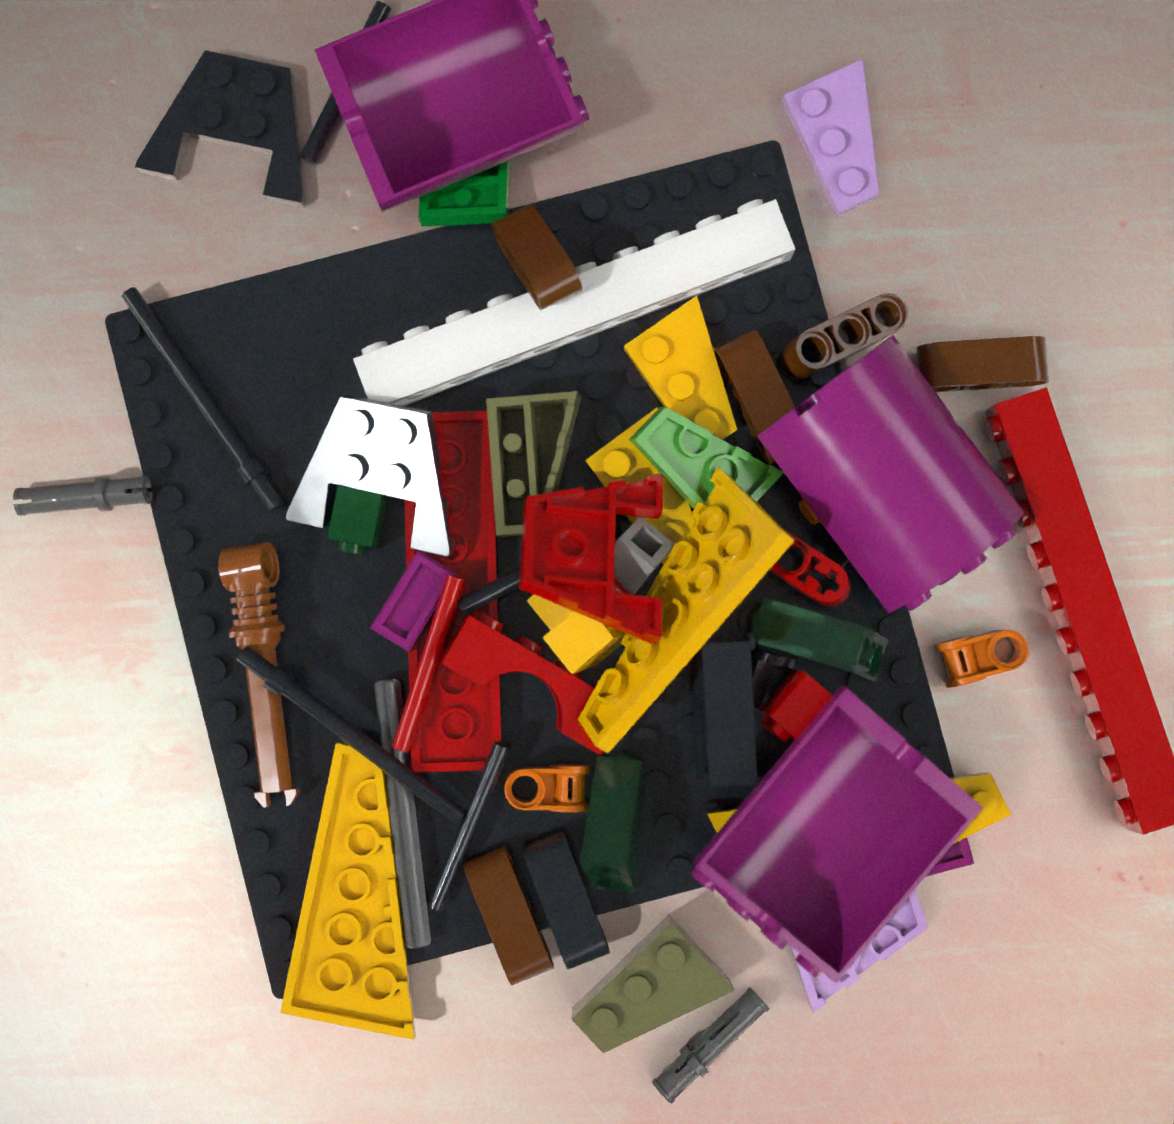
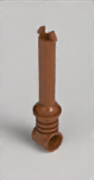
M269 542L225 547L219 555V575L226 590L235 592V597H230V603H236L237 608H233L231 611L233 615L238 614V619L233 620V627L228 632L229 638H235L236 646L242 651L248 645L277 667L275 647L281 641L280 632L286 631L285 624L279 620L278 614L272 615V610L277 609V603L271 604V599L276 598V592H270L269 587H275L279 579L280 569L277 552ZM246 668L261 790L254 792V797L263 807L271 806L270 792L285 791L286 806H289L295 802L300 789L292 788L281 693L278 697L263 686L265 681Z

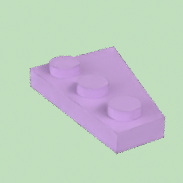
M863 59L790 91L784 94L782 98V103L837 217L875 200L879 195Z
M916 889L837 983H834L824 973H821L816 979L796 962L813 1013L826 1004L825 1000L840 988L845 986L847 989L859 980L858 975L880 959L886 960L928 928ZM791 947L795 959L799 953Z

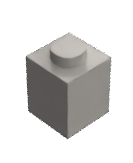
M639 517L615 543L614 578L630 595H635L652 576L672 550L675 543L643 517Z

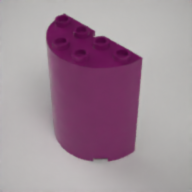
M433 0L314 49L382 213L583 130L584 123L590 121L581 95L574 96L570 87L572 77L564 57L557 58L553 49L555 39L546 18L539 21L534 9L539 7L537 0Z
M894 335L879 344L757 436L888 613L904 605L909 611L916 609L932 596L929 590L937 585L948 582L960 572L964 575L972 572L987 560L983 553L990 546L996 549L1017 534L1013 526L1019 522L1024 512Z
M840 686L694 859L693 864L695 868L691 874L711 892L716 890L727 900L726 903L746 921L751 919L761 928L760 931L778 948L783 950L789 944L799 953L795 961L817 979L821 973H824L834 983H837L983 807L931 761L910 746L898 732L849 689Z

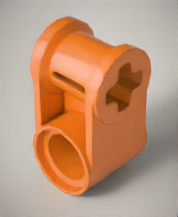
M994 630L935 644L936 651L942 652L948 674V679L945 681L947 688L970 684L986 679L988 676L1015 670L1025 663L1029 654V646L1025 637L1013 630ZM1003 637L1008 638L1014 648L1012 657L1006 662L999 661L994 654L996 642Z
M552 764L550 766L516 767L510 771L505 779L504 791L506 799L516 809L549 810L553 812L590 811V803L585 801V774L590 772V765ZM520 776H530L537 782V792L530 799H519L514 796L511 790L513 782ZM569 778H571V797H570V798H568V779H569Z

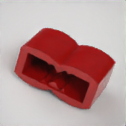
M793 669L765 701L761 709H759L760 713L764 715V718L759 723L777 739L786 743L789 738L796 739L833 695L806 672L800 669Z

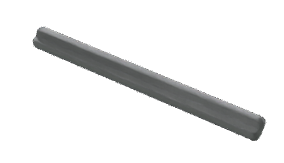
M399 679L377 681L374 688L381 747L411 769L409 752L399 751L392 747L404 710L401 682ZM385 773L404 943L407 948H421L431 943L414 794Z

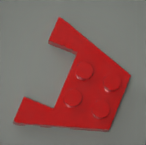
M649 475L643 481L626 483V480L609 482L608 487L584 491L583 487L528 496L524 504L520 589L650 644H658L662 638V598L614 592L616 514L659 519L663 512V475Z

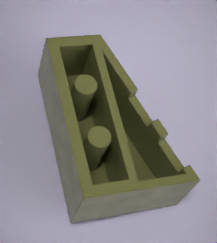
M668 915L572 1007L571 1020L602 1053H605L735 991L730 978L677 922Z

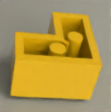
M534 594L527 600L551 630L543 639L571 674L596 667L621 645L620 642L625 635L622 631Z

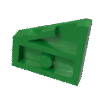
M511 160L419 197L418 218L421 226L491 224V222L509 215Z

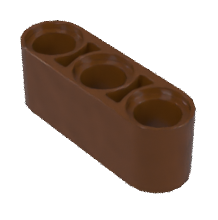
M532 204L491 222L493 233L501 251L539 310H544L582 292V284L572 261Z
M881 294L806 330L784 346L780 357L782 368L793 378H808L881 342L905 326L908 320L906 304L895 294ZM875 311L884 317L885 326L878 322ZM839 328L847 333L849 344H846L840 338ZM801 346L810 350L813 356V363L807 361L802 356Z
M753 329L713 348L717 364L764 460L770 465L776 461L757 436L793 410L795 406L762 338Z
M1043 336L945 341L917 346L918 369L935 392L1029 387L1049 382L1046 337Z
M500 847L464 862L463 867L467 880L511 986L554 969L550 951L507 847Z

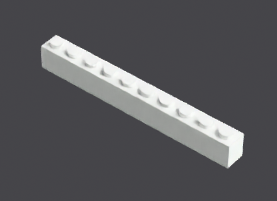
M762 199L753 200L740 206L737 209L738 214L721 219L720 215H714L698 222L695 225L696 230L680 235L679 231L668 232L654 240L655 245L638 251L636 246L623 249L612 256L613 261L598 267L595 262L578 266L575 269L582 284V292L544 310H539L529 293L513 298L512 294H505L490 300L487 303L488 308L471 314L470 310L453 313L445 319L446 324L429 329L428 325L413 328L403 334L404 340L388 345L386 341L371 344L361 350L363 355L353 358L367 398L405 406L787 262L791 259L795 247L776 199L763 204Z

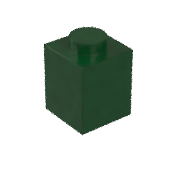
M338 485L327 539L339 542L338 551L364 556L366 548L377 550L388 498L382 494Z

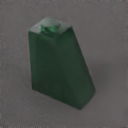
M763 598L761 607L755 609L750 621V632H754L755 643L760 646L873 682L876 681L888 642L887 638L865 626Z
M612 753L610 757L597 756L580 859L589 885L594 889L635 893L646 774L643 762L629 754Z

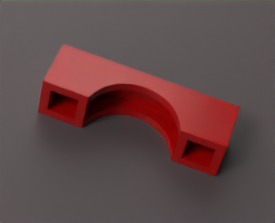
M482 612L479 613L477 619L466 615L439 662L481 687L494 677L508 672L518 671L535 675L547 685L555 699L557 707L556 730L601 755L603 750L595 746L578 721L599 680L592 687L578 679L582 671L571 674L559 658L555 665L539 655L543 648L522 635H519L516 642L500 633L504 627L503 624Z

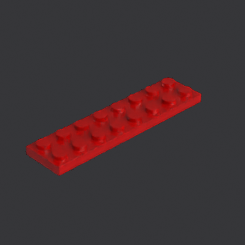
M487 411L432 412L442 466L439 474L443 497H447L450 514L447 515L450 536H454L455 553L450 556H444L410 548L416 502L405 500L406 569L417 551L423 553L457 574L458 577L465 579L459 598L497 579L496 523ZM498 599L468 615L477 619L479 613L482 612L499 622ZM456 605L439 661L465 618L458 605ZM434 614L412 650L408 652L409 691ZM438 661L411 745V769L414 772L482 770L494 741L502 742L500 675L494 677L481 687Z

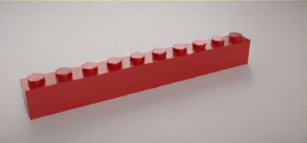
M1047 387L996 403L985 410L987 418H984L985 432L989 441L997 444L1001 460L998 461L1000 476L1005 485H1011L1015 500L1024 511L1018 525L1026 529L1030 544L1027 545L1030 563L1035 570H1040L1045 584L1041 588L1044 604L1049 612H1054L1060 629L1056 630L1058 645L1064 655H1069L1074 671L1070 673V679L1077 696L1079 698L1083 697L1089 713L1085 715L1087 730L1091 738L1099 742L1103 757L1099 758L1102 774L1109 784L1113 783L1118 800L1114 801L1116 815L1124 827L1127 826L1128 830L1142 835L1174 825V755Z

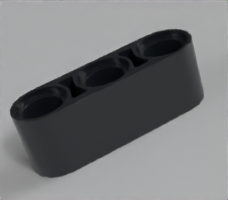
M561 830L521 846L526 864L567 970L610 954L603 929L565 831Z

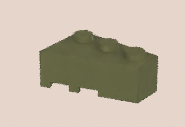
M578 391L486 399L496 536H521L523 533V513L526 498L528 496L558 491L582 398Z

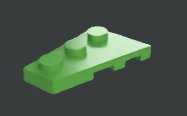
M660 407L629 439L693 509L698 502L705 505L715 486L710 479L717 467L726 472L756 502L784 473L776 467L767 465L750 456L751 454L737 446H732L712 435V432L667 407Z

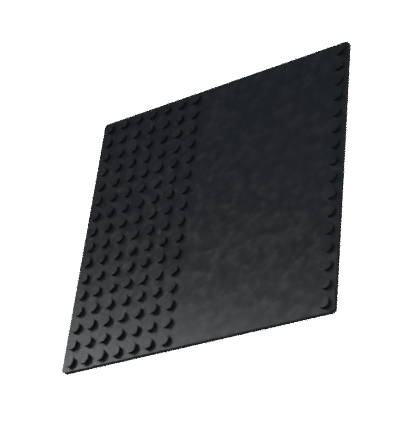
M771 140L530 203L536 208L576 268L590 262H595L597 267L613 261L612 256L615 253L629 247L636 246L638 251L655 245L654 240L671 231H679L680 235L696 230L695 225L698 222L714 215H720L721 219L738 214L737 209L750 201L762 199L763 204L776 199L795 251L787 262L696 295L712 347L715 348L755 329L762 338L795 407L843 372L841 362H838L808 378L797 379L788 375L781 365V352L786 344L806 330L829 319L779 142ZM530 204L509 209V214ZM491 224L443 226L148 304L252 456H259L269 472L266 476L285 502L273 512H269L251 485L246 486L236 472L238 465L130 309L111 313L105 319L143 476L149 477L152 488L146 489L147 492H153L150 505L272 994L277 999H283L335 744L345 742L281 694L292 788H299L300 792L295 802L289 806H286L285 791L270 792L271 806L263 807L254 797V792L261 790L246 667L236 660L242 650L236 646L235 638H229L228 634L229 630L233 627V620L238 619V614L233 615L231 609L237 608L236 603H230V597H235V592L227 591L220 579L219 555L223 548L263 542H269L274 546L278 555L280 573L275 587H269L270 592H276V598L271 599V604L277 603V609L272 610V615L278 614L279 620L286 627V631L280 632L281 641L275 647L277 666L281 664L293 673L294 677L292 679L381 746L374 688L375 682L399 679L401 682L403 707H405L409 695L408 651L370 628L406 571L405 499L385 495L388 499L378 549L366 548L364 556L338 551L339 542L327 539L330 525L320 528L286 520V513L340 397L352 395L368 399L353 358L363 355L361 351L363 348L381 341H386L388 345L404 340V333L419 326L428 325L429 329L444 325L446 324L445 319L449 315L462 310H470L471 314L488 308L487 303L498 296L512 294L513 298L528 293L501 251ZM694 297L405 405V407L429 412L487 411L486 399L578 391L582 398L558 491L583 487L584 491L603 488V485L585 463V460L655 408L664 407L624 351V345ZM801 346L802 356L807 361L813 363V356L810 350ZM720 370L737 427V431L723 441L751 454L750 456L767 464ZM777 462L770 464L782 471ZM783 473L757 503L783 529L829 558L837 549V543L823 524L818 522L814 525L806 519L799 508V502L803 499L785 473ZM335 484V486H334V494H333V503H332L331 517H332V512H333V507H334V502H335V497H336V492H337V487H338L337 484ZM616 514V520L620 524L623 533L615 537V543L632 525L625 515ZM522 535L496 536L497 578L521 566ZM798 549L786 550L780 557V567L786 571L799 569L804 562V554ZM815 561L809 575L821 585V594L824 595L827 590L836 592L839 589L836 578L833 581H828L818 574L814 567L819 562ZM850 561L843 568L851 583L850 593L841 604L834 607L818 604L768 570L751 589L749 594L744 597L705 642L745 641V632H754L756 647L796 659L793 669H800L806 672L831 695L840 686L846 687L898 732L910 746L931 761L949 778L954 777L909 610L904 605L888 613ZM662 564L658 566L652 576L635 595H647L662 568ZM807 577L801 582L806 583ZM519 587L498 598V620L504 625L500 633L515 642L519 635L533 641L543 648L539 656L555 665L559 657L543 639L551 630L527 602L533 594ZM621 644L596 667L582 671L578 679L594 687L605 670L615 668L626 647ZM691 659L609 753L603 751L601 755L556 730V702L550 689L541 679L527 672L516 671L501 674L502 742L508 744L511 749L464 862L506 846L541 930L551 927L526 864L521 846L564 830L597 915L705 887L691 872L695 868L693 864L694 859L716 834L706 812L737 809L754 788L751 789L748 785L709 787V779H697ZM777 667L773 668L762 705L789 675L790 671ZM753 707L758 784L795 739L789 738L786 743L777 739L759 723L764 718V715L760 713L758 708ZM410 748L409 757H410V766H411V748ZM552 764L590 765V772L585 774V801L590 803V811L553 812L549 810L516 809L506 799L504 791L505 779L510 771L521 766H550ZM482 770L416 773L466 810ZM520 776L513 782L511 790L514 796L526 800L535 795L538 785L532 777ZM571 778L568 779V798L571 797ZM414 795L426 900L428 902L463 816L454 825ZM463 865L444 910L437 911L427 905L431 943L421 948H407L405 946L407 964L412 965L493 943L467 880Z

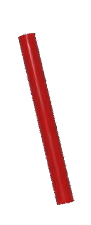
M447 574L392 747L396 750L410 751L465 581L461 577Z

